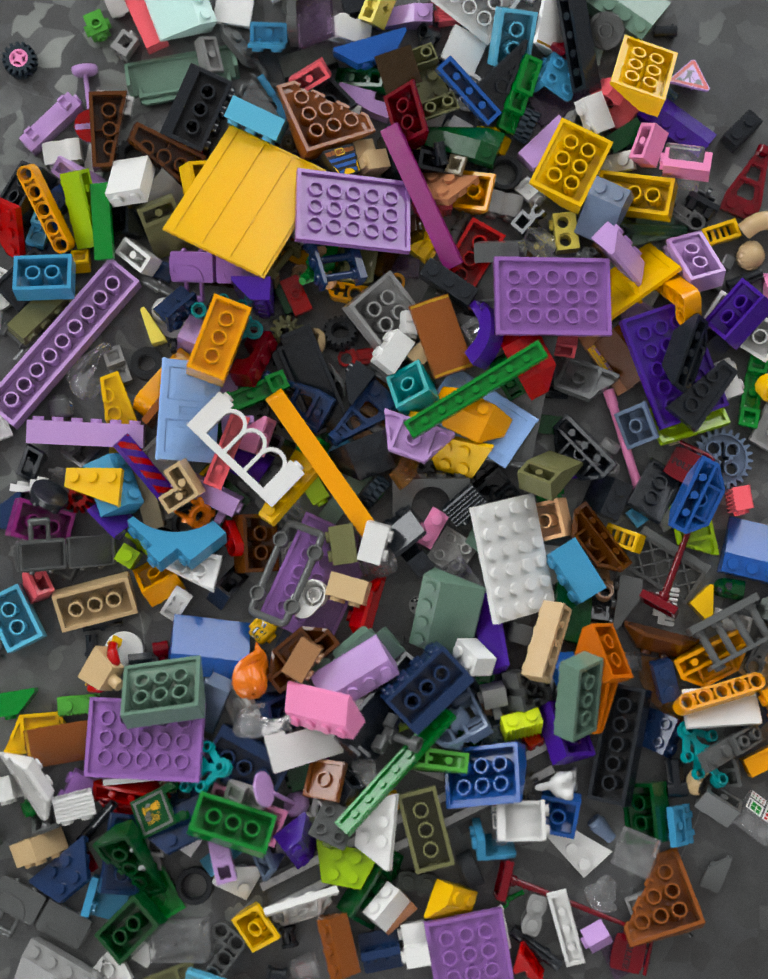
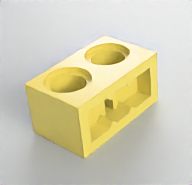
M571 211L553 213L551 220H548L549 231L553 232L551 248L552 250L555 249L556 255L577 253L580 249L579 235L574 233L577 225L576 214ZM564 221L567 227L561 228L557 222ZM566 239L569 241L570 245L563 246L561 245L560 240Z

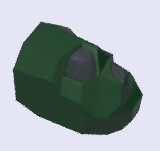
M720 578L713 583L714 594L721 598L741 601L744 597L745 581Z

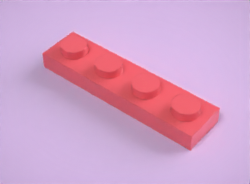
M230 414L218 444L222 449L241 432L243 421L239 416ZM245 416L248 425L250 418ZM242 438L227 452L233 459ZM216 453L213 456L203 483L222 490L230 467Z

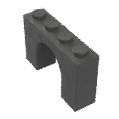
M524 240L479 241L474 243L475 263L493 262L495 256L526 257L527 247L524 245ZM494 299L478 300L480 303H487L494 309Z
M405 472L396 473V475H392V517L395 516L396 511L401 507L405 508L409 505L412 508L413 498L421 489L425 487L440 488L451 500L470 483V478L460 473H454V475H446L445 472H436L435 475H427L425 472H417L415 475H408Z

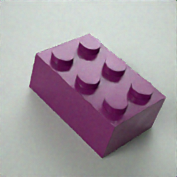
M15 498L5 536L19 540H29L28 519L48 517L50 519L51 538H64L66 544V538L70 537L76 513L60 510L58 514H53L47 509L32 505L30 500ZM45 525L33 526L34 539H46Z

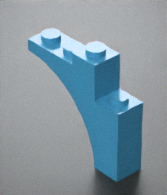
M134 516L127 520L129 534L134 539L137 538L140 541L142 547L147 551L148 563L153 568L156 567L160 572L177 559L183 566L187 565L193 570L227 543L226 532L214 521L190 531L168 532L151 528L137 520Z

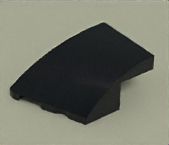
M484 461L475 476L470 478V483L486 497L488 503L522 495L497 464Z

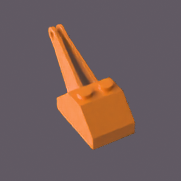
M591 623L582 628L574 655L586 651L604 658L597 730L591 734H601L603 732L618 683L633 678L613 623Z

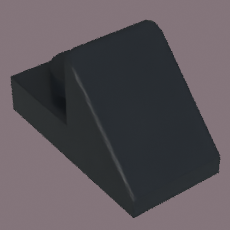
M28 443L16 474L29 482L30 479L36 480L41 465L48 460V456L44 451Z

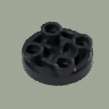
M40 479L35 481L30 488L31 504L47 509L53 514H58L60 510L66 507L69 501L67 491L54 481Z

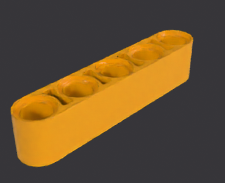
M35 164L21 166L17 171V177L53 249L59 254L72 250L75 246V240L40 169ZM27 169L31 171V178L26 175ZM35 187L40 189L39 196L35 193ZM44 204L48 206L49 213L44 211ZM53 222H55L58 226L57 231L54 230L52 227ZM61 240L66 242V248L61 245Z
M753 672L686 692L674 701L673 710L676 714L685 716L751 696L765 686L766 681L762 674ZM734 686L739 689V692L734 689ZM716 691H719L722 694V697H720ZM699 696L703 697L705 702H702ZM681 701L685 702L688 708L684 707Z

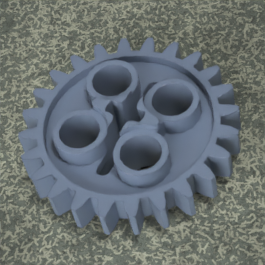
M722 428L720 433L717 429H714L713 435L708 431L706 432V437L703 435L699 437L701 442L696 441L694 444L699 449L712 455L715 462L720 464L724 486L728 490L730 489V484L736 487V481L743 483L742 477L749 476L745 471L752 470L748 463H752L753 460L749 459L748 456L753 454V452H747L746 449L750 447V444H743L746 440L745 438L738 439L740 433L733 436L732 429L728 433L725 432V428ZM721 442L724 444V447H723V450H722V451H721V445H720ZM710 444L716 447L715 454L709 452L708 446ZM728 446H733L735 448L734 455H730L728 453ZM691 449L692 452L701 455L700 453ZM721 453L722 458L725 459V461L722 463L721 460H718V457L721 456ZM727 465L734 467L735 471L733 474L727 472Z

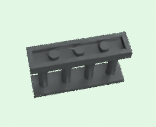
M757 592L689 627L685 631L689 638L694 635L696 638H699L713 665L707 668L708 672L715 670L716 673L726 668L725 663L763 643L768 646V628L756 609V602L760 600ZM743 609L746 612L749 611L763 635V639L755 643L753 642L739 617V611ZM729 618V620L733 621L747 645L746 648L737 652L722 626V620ZM712 627L717 631L730 654L729 657L720 661L705 634L707 633L705 629Z

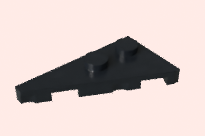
M523 39L476 83L500 111L504 108L503 105L507 95L510 93L511 84L517 75L521 58L527 49V39Z

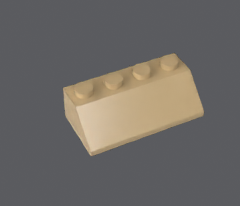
M129 571L54 590L51 596L62 633L138 613L135 590Z

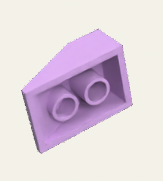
M701 230L666 239L671 259L682 268V271L677 273L679 276L695 286L699 292L722 286L726 270Z

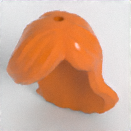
M257 642L255 643L254 651L237 663L232 674L233 689L243 699H258L267 690L268 659L265 651Z

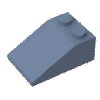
M596 176L587 194L574 233L593 241L591 237L607 221L613 226L615 224L620 226L634 199L632 191Z

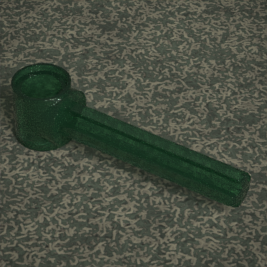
M625 217L619 226L625 227L622 229L624 231L622 235L630 237L631 234L680 236L687 234L686 225L632 223L631 220Z

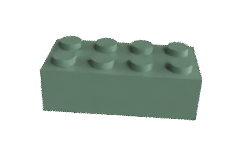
M583 651L560 662L557 701L555 704L554 735L573 743L597 730L604 658Z

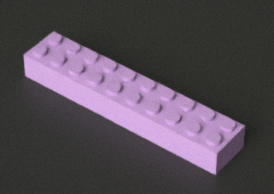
M107 260L76 295L75 299L68 304L0 382V416L18 430L142 287L140 281L115 260Z

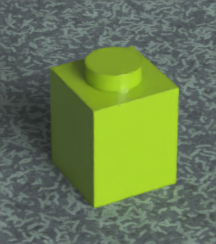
M319 477L305 491L313 507L325 505L328 503L327 499L330 498Z
M123 543L114 559L127 568L134 570L143 553L127 543Z

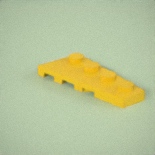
M119 371L100 377L106 423H110V419L122 420V424H129V420L138 421ZM109 447V454L118 453L114 447Z
M296 449L289 461L294 462L297 460L304 467L302 471L305 474L273 507L265 502L258 514L273 527L318 477V474L304 454Z

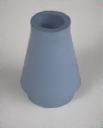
M596 814L589 820V829L607 843L615 839L616 834L612 831L604 816Z

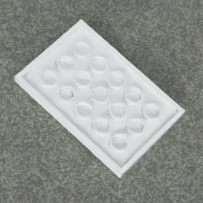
M529 493L469 508L492 623L500 624L537 613L542 606L543 600L554 602V591L534 494Z

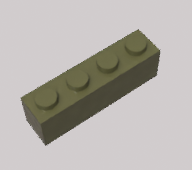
M75 285V297H76V295H77L79 292H78V287ZM73 299L32 300L7 324L8 330L26 346L29 342H34L38 334L43 329L46 330L51 325L52 320L56 316L58 317Z

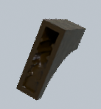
M416 214L410 215V245L424 239V231L426 230L422 220ZM378 251L374 274L380 278L391 270L400 254Z

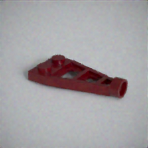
M758 145L754 156L725 192L720 203V211L741 220L759 212L762 205L768 165L767 145ZM751 167L760 169L758 181L746 177ZM746 183L754 187L752 200H747L737 195V190L742 184Z

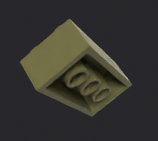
M435 784L399 793L398 803L416 874L455 865Z

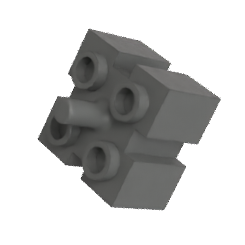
M522 665L518 666L519 669H510L501 673L503 684L509 690L507 695L509 711L526 712L536 708L535 705H543L553 701L550 686L546 685V683L527 679L521 674Z

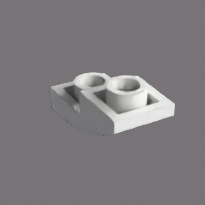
M37 476V480H49V478ZM30 479V485L28 482L17 481V484L11 483L9 491L30 493L32 484L37 480Z

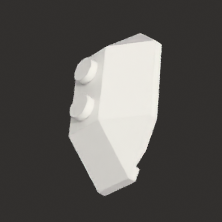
M0 752L1 759L40 819L46 821L49 817L54 789L51 786L53 785L51 778L47 774L44 775L41 770L43 768L42 764L37 758Z

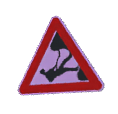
M691 60L671 77L670 84L679 85L682 88H691V90L709 92L710 88L695 60Z

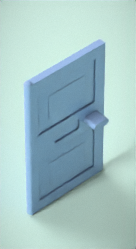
M163 357L155 459L180 461L186 458L188 462L211 463L215 452L187 424L220 391L221 387L186 374L188 360ZM218 423L207 433L216 443Z
M464 371L446 376L437 389V393L439 395L443 386L460 388L475 378ZM493 391L482 399L499 407L513 420L503 438H497L484 443L494 445V448L487 457L506 469L539 419ZM442 423L438 425L441 428L447 429L442 426ZM455 433V436H457V437L466 438V437H463V436H461V435Z

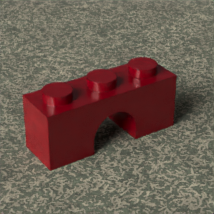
M263 331V334L258 339H246L244 345L250 356L245 359H236L228 372L236 386L255 387L269 363L272 353L278 345L271 331Z

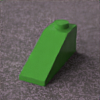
M429 748L411 770L467 774L470 753Z

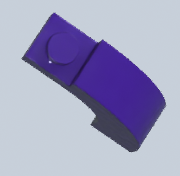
M473 300L469 306L478 319L479 330L474 342L465 353L472 365L486 370L496 358L502 345L503 336L495 335L494 309L485 302L480 303Z

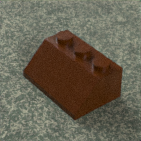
M620 325L612 329V336L602 337L593 345L615 373L620 374L619 379L628 390L639 382L640 378Z
M258 514L234 515L232 520H235L244 543L243 555L234 556L235 574L263 572L275 546L273 536L278 532L277 524L273 527ZM279 556L277 558V561L274 565L272 572L279 571L280 569Z

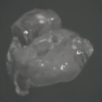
M603 875L594 884H590L585 888V898L592 908L603 913L617 911V907L614 904L617 888L615 880L609 875Z

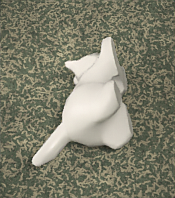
M573 767L569 771H557L550 781L538 784L534 788L539 791L550 790L558 798H563L567 801L573 800L574 792L578 789V769Z

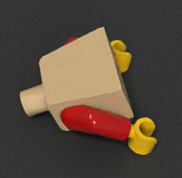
M113 635L112 640L107 642L108 647L95 646L78 675V678L86 682L85 686H87L88 692L102 693L104 691H112L113 689L115 691L122 689L123 681L120 679V676L124 671V666L121 664L118 654L122 638Z

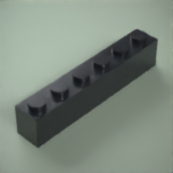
M556 0L572 93L590 94L601 89L587 2L586 0Z

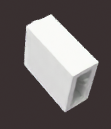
M148 155L113 161L105 192L107 199L113 207L148 202L156 170Z

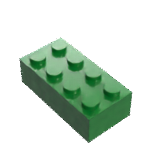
M201 791L186 834L263 859L277 815Z

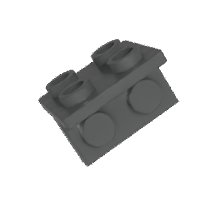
M324 800L308 832L309 836L322 841L324 847L330 849L333 846L344 851L350 837L334 822L347 808L335 802Z

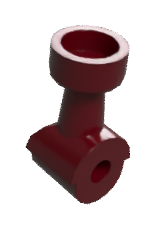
M169 641L153 642V653L158 657V660H168Z

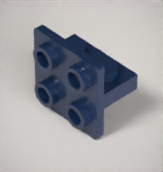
M181 285L153 308L154 313L167 325V330L170 333L180 329L183 322L191 314V307L197 302L196 293L194 291L189 293Z
M382 929L358 934L360 955L366 974L404 965L402 964L397 929L390 935H387Z

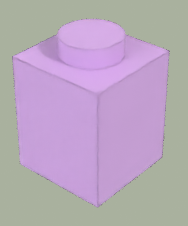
M601 919L580 930L583 936L580 940L585 949L590 948L592 954L613 943Z

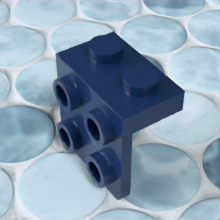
M650 707L642 746L671 759L678 748L677 743L680 737L677 734V727L682 721Z

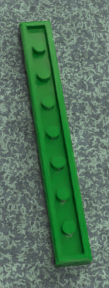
M539 340L403 423L412 438L416 439L549 358Z
M445 708L418 735L414 734L423 738V745L419 753L409 751V746L404 745L334 823L350 837L457 717Z

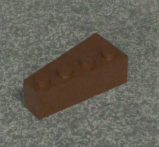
M127 90L89 92L92 167L94 172H111L113 161L116 159L128 99Z
M139 122L134 123L127 138V142L142 155H148L154 165L160 170L163 168L181 186L179 167L188 161H204L206 158L205 155Z

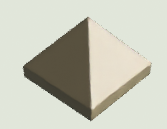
M450 153L449 164L446 165L445 172L462 176L468 158Z

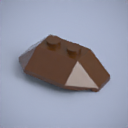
M586 501L574 509L571 537H576L595 568L622 572L633 563Z
M626 620L622 623V627L634 647L640 649V653L651 655L654 652L659 654V658L668 657L670 659V657H677L700 643V640L697 638H689L674 632Z
M301 626L272 650L268 680L280 694L287 690V683L289 681L297 682V680L282 672V669L301 637H306L324 648L322 652L325 654L323 659L327 658L341 644L328 628Z

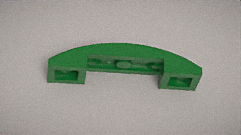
M752 354L749 357L743 382L744 393L741 394L738 425L757 429L761 411L759 410L761 397L755 391V383L760 376L767 374L768 360L765 363Z
M281 369L264 376V379L258 381L255 387L245 386L233 392L227 391L226 393L234 399L231 402L234 404L232 409L240 411L265 401L267 397L280 388L285 391L290 388V385Z

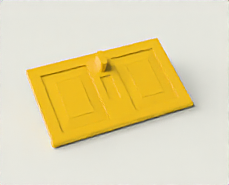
M647 243L639 249L642 253L640 257L645 262L642 284L639 287L615 266L610 269L612 320L635 303H643L642 298L682 271L681 266L654 245Z

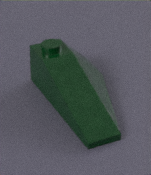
M133 820L114 825L93 843V848L105 863H111L118 868L117 872L119 874L128 876L132 880V884L141 891H144L149 897L167 891L147 843L143 840L140 830Z
M394 850L391 871H386L375 863L362 889L348 888L336 908L343 913H347L348 917L374 930L376 925L363 911L386 882L392 883V880L397 877L404 856Z

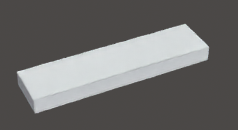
M566 889L547 893L566 967L586 963Z

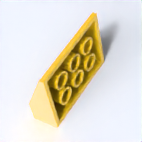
M624 35L610 85L639 111L658 117L667 96L678 53Z
M561 118L529 184L559 206L578 215L596 176H598L610 152L613 141L565 118Z

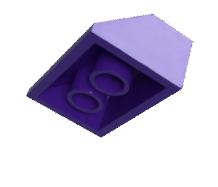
M741 278L705 319L709 322V327L737 350L768 316V298L744 278Z
M549 701L539 708L543 719L542 734L552 765H567L596 755L590 735L573 743L554 735L556 701Z

